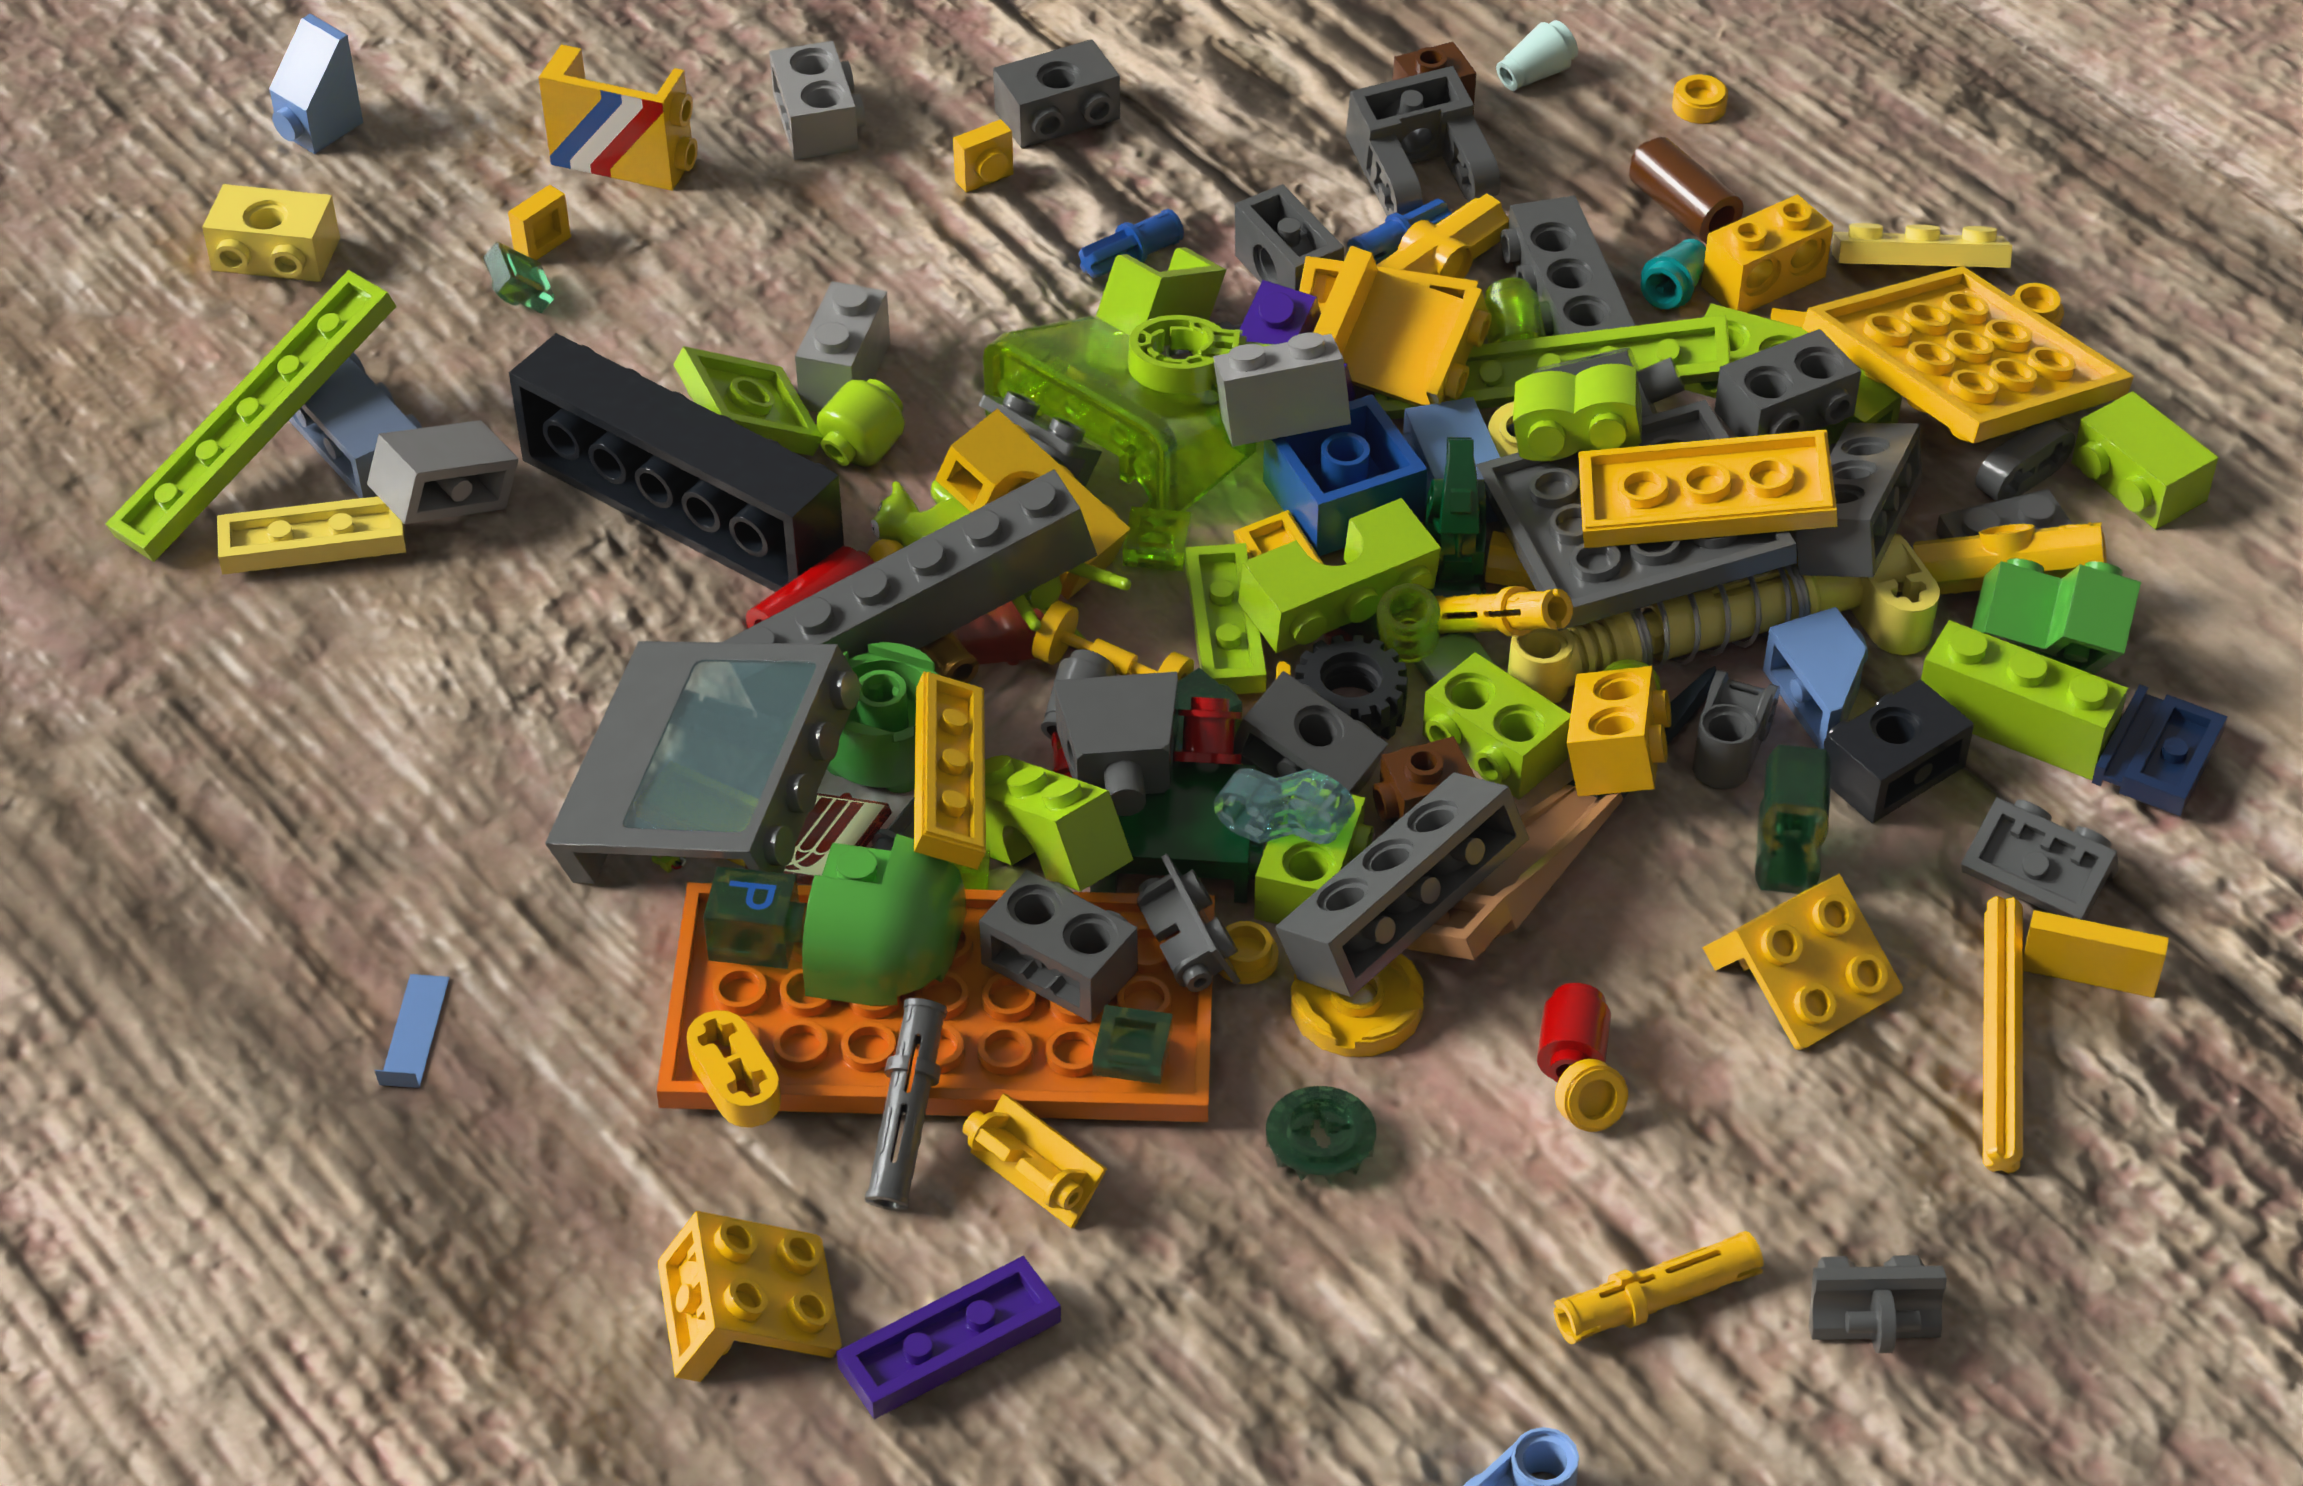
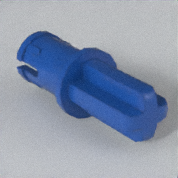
M1435 199L1405 215L1395 212L1386 217L1385 223L1349 239L1347 247L1358 246L1357 248L1372 252L1377 265L1398 250L1402 237L1414 223L1420 220H1428L1436 225L1451 215L1452 212L1448 209L1447 203L1442 199Z
M1165 209L1161 213L1133 225L1132 223L1125 222L1118 225L1114 234L1081 248L1078 253L1081 260L1080 268L1083 273H1088L1092 278H1098L1111 272L1117 255L1128 254L1145 263L1147 255L1171 244L1175 245L1183 240L1184 229L1182 222L1173 210Z

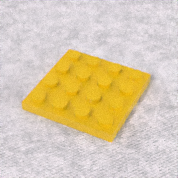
M1964 266L1809 307L1802 329L1808 333L1821 329L1854 364L1864 370L1865 375L1869 379L1887 385L1906 398L1907 403L1912 408L1930 414L1949 427L1955 437L1973 444L2119 399L2128 394L2134 375Z

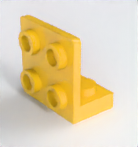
M1840 873L1799 893L1702 947L1715 971L1737 960L1744 971L1748 969L1752 971L1796 1050L1809 1047L1896 997L1903 991L1900 980Z
M696 1211L658 1260L675 1378L701 1382L721 1356L729 1352L733 1341L833 1358L837 1353L836 1351L842 1347L823 1241L817 1234Z

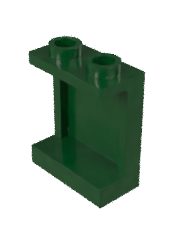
M1174 761L1171 788L1165 793L1146 794L1144 809L1135 815H1118L1133 861L1091 885L1090 892L1117 893L1119 873L1163 876L1170 874L1161 856L1167 853L1182 875L1193 869L1199 878L1232 880L1234 882V903H1247L1249 879L1255 880L1264 848V841L1252 840L1253 830L1265 831L1267 792H1255L1256 765Z

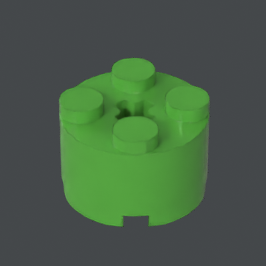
M892 642L868 644V653L849 658V653L846 651L843 654L852 670L858 676L862 686L859 701L856 707L851 710L839 739L838 751L836 756L830 761L827 770L835 776L843 777L859 785L886 787V789L894 793L910 792L915 789L916 687L924 671L938 674L935 671L934 662L925 653L916 648Z

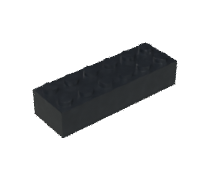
M557 333L509 372L523 461L776 592L844 546L839 475L823 464L814 463L784 448L777 441L766 439L735 423L729 417L719 415L689 400L683 394L671 391L641 376L637 371L625 368L597 354L591 348L579 345Z

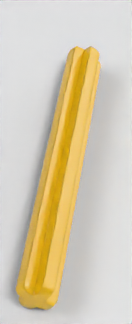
M1994 896L1988 900L1987 910L1984 913L1983 1164L1991 1172L2002 1170L2010 1174L2020 1168V1160L2023 1157V906L2015 897L2004 899L2000 896Z

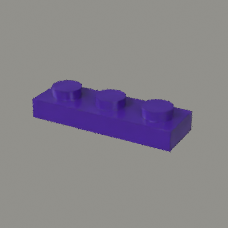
M1023 1255L836 1351L838 1368L873 1419H876L1060 1323L1061 1305Z

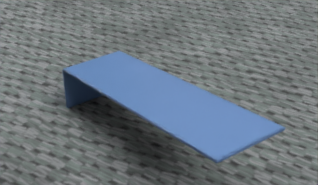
M410 974L384 1069L375 1070L379 1085L420 1088L450 977Z

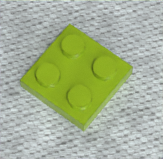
M686 346L682 347L673 365L683 381L688 395L695 403L719 415L729 417L735 423L766 439L777 441L784 448L792 452L810 456L814 455L823 436L820 434L815 422L781 366Z

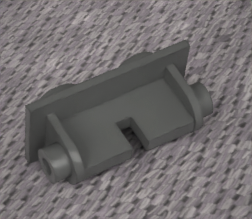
M1167 853L1161 856L1170 874L1161 879L1155 877L1145 880L1138 888L1137 905L1159 942L1180 930L1181 933L1159 945L1176 982L1182 987H1187L1191 992H1199L1206 989L1212 982V976L1222 970L1227 973L1235 985L1241 982L1228 958L1238 952L1233 939L1218 917L1209 921L1203 910L1213 904L1203 883L1193 869L1182 875Z

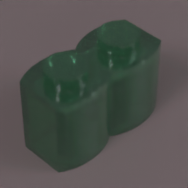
M1779 744L1768 757L1765 769L1764 797L1758 812L1755 879L1761 890L1799 894L1817 885L1819 881L1822 844L1828 834L1832 764L1826 749Z

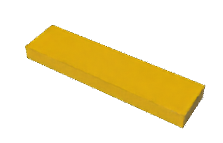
M924 671L916 687L914 852L978 870L986 853L984 689Z

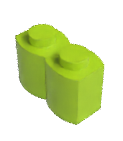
M1602 364L1587 368L1577 375L1562 371H1543L1519 379L1515 382L1513 424L1519 457L1532 461H1553L1571 456L1579 450L1590 451L1639 445L1641 443L1642 402L1637 369L1624 364Z

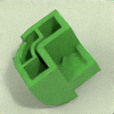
M896 834L891 851L832 843L822 876L814 875L808 898L802 945L805 996L871 1006L898 1005L897 996L922 989L934 979L942 982L952 965L966 917L965 886L959 869L951 862L914 852V838Z

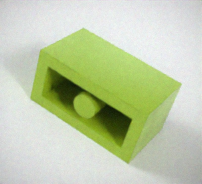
M2132 391L2081 419L2071 463L2123 503L2128 510L2134 512L2157 530L2208 500L2219 457Z

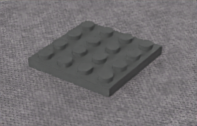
M1702 400L1642 417L1641 443L1637 446L1729 438L1707 401ZM1578 452L1553 461L1527 460L1519 457V453H1514L1476 464L1478 479H1484L1486 498L1536 591L1562 589L1571 598L1573 605L1572 618L1565 628L1558 629V631L1797 563L1796 543L1788 531L1584 548Z

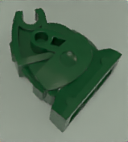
M1447 437L1444 479H1432L1429 488L1426 520L1423 525L1439 544L1441 552L1435 587L1424 594V601L1434 596L1449 597L1486 594L1484 573L1486 549L1484 479H1477L1474 440L1471 437ZM1470 612L1471 615H1478L1477 612Z

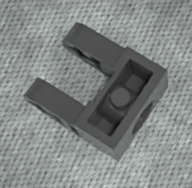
M1454 66L1350 91L1346 138L1387 216L1395 212L1405 215L1423 206L1420 183L1411 164L1441 156L1452 172L1467 201L1470 202L1474 198H1480L1486 193L1492 197L1500 193L1501 180L1497 161L1473 116L1474 104Z

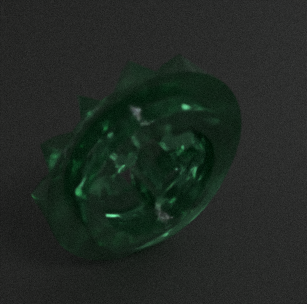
M1329 1086L1304 1087L1285 1095L1271 1109L1266 1122V1147H1270L1273 1151L1278 1168L1289 1166L1295 1169L1301 1181L1309 1174L1323 1175L1331 1184L1339 1173L1346 1171L1356 1175L1362 1161L1366 1157H1373L1377 1130L1376 1123L1369 1108L1353 1094ZM1314 1120H1319L1320 1128H1324L1327 1137H1331L1328 1148L1317 1146V1141L1314 1137H1311V1130L1314 1129Z

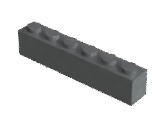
M1054 469L723 642L838 644L842 653L848 651L849 658L868 653V644L879 642L899 643L920 649L1098 555L1079 505ZM731 664L742 689L759 719L765 716L778 721H783L797 713L816 669V666Z

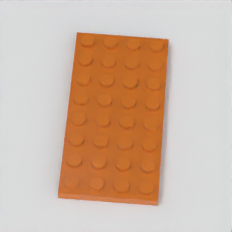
M687 882L656 1091L659 1108L718 1110L692 1068L686 1037L688 1027L694 1019L704 1013L721 1010L737 1014L746 1022L775 1067L779 1078L781 1094L779 1111L883 1114L890 1078L884 1072L888 1057L894 1056L904 1015V1001L909 998H922L936 1001L947 1007V1015L943 1021L936 1064L941 1068L940 1079L937 1085L931 1086L925 1115L970 1116L978 1110L987 1114L993 1112L1002 1094H1007L1038 1118L1208 1122L1212 982L1206 989L1199 992H1191L1187 987H1182L1176 982L1159 945L1181 932L1179 930L1159 942L1137 905L1139 893L1073 892V894L1105 911L1110 910L1120 914L1130 924L1137 927L1138 971L1091 1023L981 964L979 920L1007 890L965 889L966 917L952 965L943 981L940 982L934 979L922 989L897 996L898 1005L871 1006L805 996L802 945L806 910L812 885H778L770 906L757 910L750 908L746 903L749 888L729 886V883ZM755 888L753 902L755 904H763L766 901L768 892ZM1209 895L1213 904L1203 909L1209 921L1213 920L1215 916V895ZM719 1040L709 1043H714L724 1058L731 1056L730 1046H723ZM920 1046L915 1048L907 1093L911 1092ZM743 1079L736 1082L737 1092L744 1091L749 1097L760 1094L751 1092Z

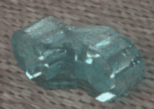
M1245 768L1236 771L1215 798L1214 809L1220 821L1228 829L1259 844L1291 834L1314 843L1329 844L1337 838L1353 816L1355 803L1349 791L1341 783L1312 769L1274 778L1260 771Z

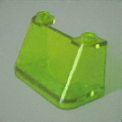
M1085 316L1003 333L984 349L983 354L985 394L1005 398L1007 391L1016 392L1040 405L1037 412L1039 416L1042 417L1046 414L1051 418L1059 417L1086 431L1084 437L1119 457L1120 479L1127 484H1130L1134 479L1140 483L1149 498L1143 505V514L1164 527H1167L1256 452L1257 442L1232 447L1222 422L1217 387L1194 394H1169L1143 386L1131 376L1128 369L1129 336L1100 319ZM1160 354V361H1163L1166 356ZM985 410L986 417H987L988 415L991 414V412Z

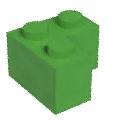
M2018 558L2008 559L2007 563L2001 561L1985 574L1972 629L2094 675L2125 654L2141 582L2123 577L2122 569L2104 562L2092 561L2085 563V565L2080 564L2066 576L2059 578L2045 574L2044 567L2036 562Z

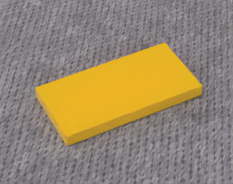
M1827 430L1578 452L1584 548L1838 527Z

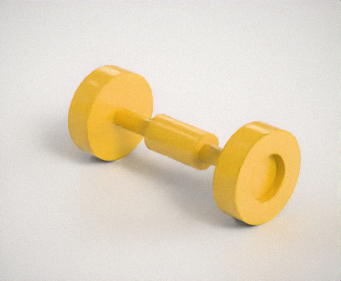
M1057 600L1048 608L1041 620V628L1036 631L1033 640V657L1054 665L1062 658L1068 647L1071 646L1102 655L1113 664L1119 675L1177 672L1178 706L1180 705L1192 679L1194 671L1193 659L1173 651L1163 661L1159 670L1156 671L1138 663V655L1100 638H1097L1093 643L1075 635L1079 618V611L1076 607Z

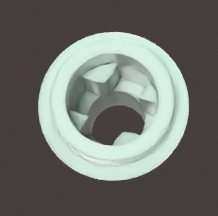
M1557 20L1549 24L1541 22L1502 61L1497 63L1496 71L1498 77L1505 87L1515 91L1520 87L1567 70L1571 66V60L1578 55L1577 42L1571 31L1562 22Z

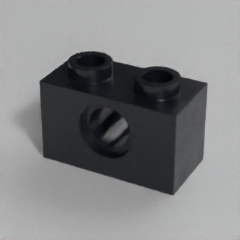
M1919 679L1898 693L1890 692L1884 695L1873 708L1853 720H1843L1835 725L1824 741V755L1819 778L1873 824L1964 768L1974 723Z

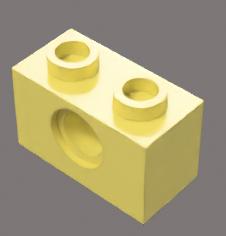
M223 184L202 226L212 271L321 282L340 240L332 195Z

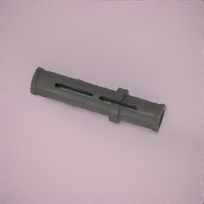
M909 998L904 1001V1015L894 1056L888 1057L884 1072L890 1078L881 1127L878 1132L869 1188L865 1194V1202L887 1210L903 1211L909 1207V1193L922 1139V1129L931 1086L939 1083L941 1068L936 1064L943 1021L947 1015V1007L936 1001L922 998ZM920 1046L911 1092L907 1093L915 1048ZM903 1115H906L898 1158L893 1163L901 1118Z

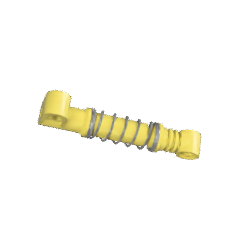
M1895 533L1874 577L1799 575L1797 556V563L1714 586L1703 591L1665 600L1641 609H1634L1561 631L1548 628L1533 629L1524 636H1512L1507 673L1555 704L1565 697L1568 687L1575 686L1576 674L1603 671L1611 663L1623 659L1638 660L1652 666L1654 657L1660 661V664L1652 667L1655 672L1662 670L1664 664L1669 659L1685 665L1693 661L1698 651L1702 650L1708 655L1717 656L1723 653L1726 645L1730 642L1736 646L1746 648L1754 643L1759 634L1768 638L1769 628L1833 607H1837L1840 612L1850 609L1871 640L1879 648L1898 655L1916 654L1924 650L1930 643L1940 589L1936 580L1909 543L1901 535ZM1751 637V639H1749V640H1747V641H1745V642L1738 641V640H1741V639H1745V638ZM1720 645H1721V647H1719V648H1717V649H1715V650H1710V649H1709V648H1712V647H1716V646H1720ZM1691 654L1690 656L1684 659L1679 658L1680 656Z

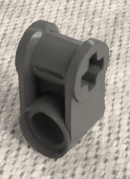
M1716 671L1699 721L1692 768L1697 779L1703 784L1717 789L1736 788L1746 781L1762 741L1766 740L1772 726L1778 704L1780 686L1770 684L1764 689L1731 680L1728 677V672Z

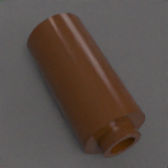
M1658 137L1644 142L1633 153L1629 169L1630 180L1704 243L1707 244L1709 233L1741 219L1744 209L1743 201L1668 138Z

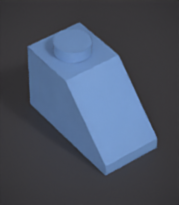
M308 14L301 19L269 91L274 110L272 120L276 130L287 141H293L316 154L362 124L363 117L348 35L316 16Z
M1837 607L1770 627L1763 672L1772 684L1780 686V696L1822 755H1824V741L1828 733L1835 725L1843 720H1847L1859 692L1863 666L1868 659V649L1863 635L1858 629L1851 628Z

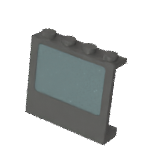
M638 641L545 842L546 846L573 883L595 884L608 854L743 859L758 884L778 886L786 865L791 862L794 856L795 844L806 817L815 806L817 791L827 767L836 756L839 739L851 710L856 707L859 701L862 685L858 676L852 670L838 644Z

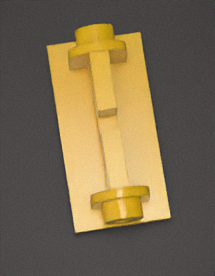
M1002 1094L993 1112L984 1114L979 1110L975 1111L966 1119L962 1131L968 1136V1145L972 1148L970 1153L1068 1227L1074 1228L1106 1173V1167L1007 1094Z

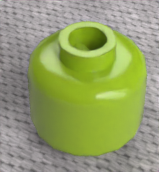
M855 379L845 383L818 413L817 428L823 436V440L820 443L821 448L830 459L842 466L852 463L862 467H870L876 464L904 432L905 420L902 415L904 406L901 399L889 386L876 379H868L867 381Z

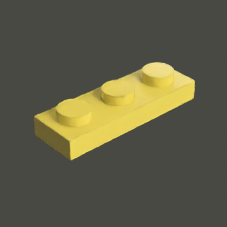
M1852 223L1849 224V232H1833L1832 255L1838 263L2011 268L2012 244L2003 236H1997L1996 228L1985 226L1963 227L1962 235H1940V227L1933 225H1907L1905 234L1883 233V226L1879 224Z
M378 496L217 515L218 559L222 575L406 553L404 523Z

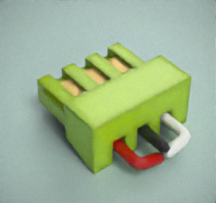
M651 857L652 862L660 865L668 873L672 871V868L680 869L686 863V857Z

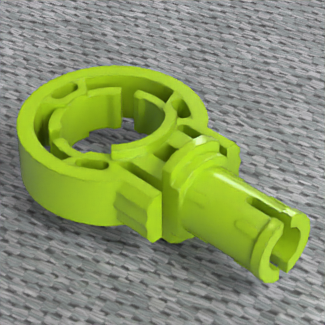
M1160 316L1144 321L1132 330L1129 336L1128 369L1131 376L1138 383L1149 389L1169 394L1200 393L1217 387L1213 356L1227 354L1231 349L1244 344H1257L1263 347L1275 344L1247 342V336H1242V330L1222 329L1219 325L1209 320L1195 316ZM1169 345L1171 350H1188L1193 355L1188 356L1186 359L1166 357L1163 361H1160L1159 353H1163L1164 346Z

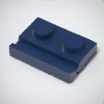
M2139 684L2095 767L2092 783L2101 786L2103 781L2120 786L2119 794L2181 817L2223 735L2228 716L2168 694L2162 700L2147 694L2149 687Z

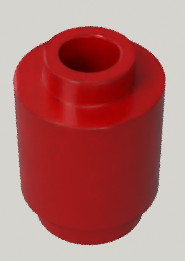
M1567 983L1558 987L1544 1005L1537 1064L1546 1076L1557 1083L1563 1072L1580 1060L1598 1059L1606 1063L1611 1011L1600 990L1585 983Z

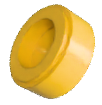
M1695 74L1684 77L1674 87L1673 111L1681 119L1691 123L1706 124L1715 122L1722 118L1726 112L1728 89L1723 82L1709 75Z
M1584 1059L1572 1064L1563 1072L1556 1086L1555 1101L1561 1115L1577 1128L1588 1132H1597L1609 1128L1620 1119L1627 1106L1628 1088L1622 1075L1605 1062L1598 1059Z

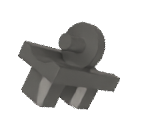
M1918 1255L1893 1256L1884 1263L1883 1267H1856L1855 1263L1851 1262L1847 1256L1821 1257L1818 1261V1268H1813L1809 1315V1331L1812 1340L1872 1339L1873 1348L1876 1353H1893L1896 1338H1941L1942 1300L1947 1283L1943 1266H1925Z

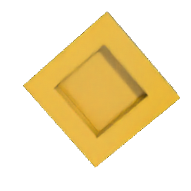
M1001 119L953 137L955 181L966 193L1014 174L1012 130Z
M550 184L508 211L514 255L529 265L571 238L565 194Z

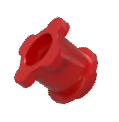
M1191 697L1190 710L1178 709L1177 716H1184L1182 751L1173 752V761L1241 764L1242 754H1233L1235 719H1241L1242 712H1229L1230 699Z

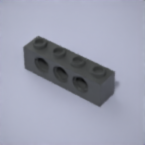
M1575 195L1510 205L1508 229H1503L1500 236L1502 255L1505 262L1513 263L1516 269V281L1521 299H1529L1531 303L1533 324L1538 337L1635 326Z
M1848 422L1837 443H1831L1829 451L1838 527L1788 531L1796 543L1799 575L1874 577L1922 481L1920 424Z
M1456 772L1452 773L1276 925L1275 929L1297 979L1352 997L1529 840L1509 786Z

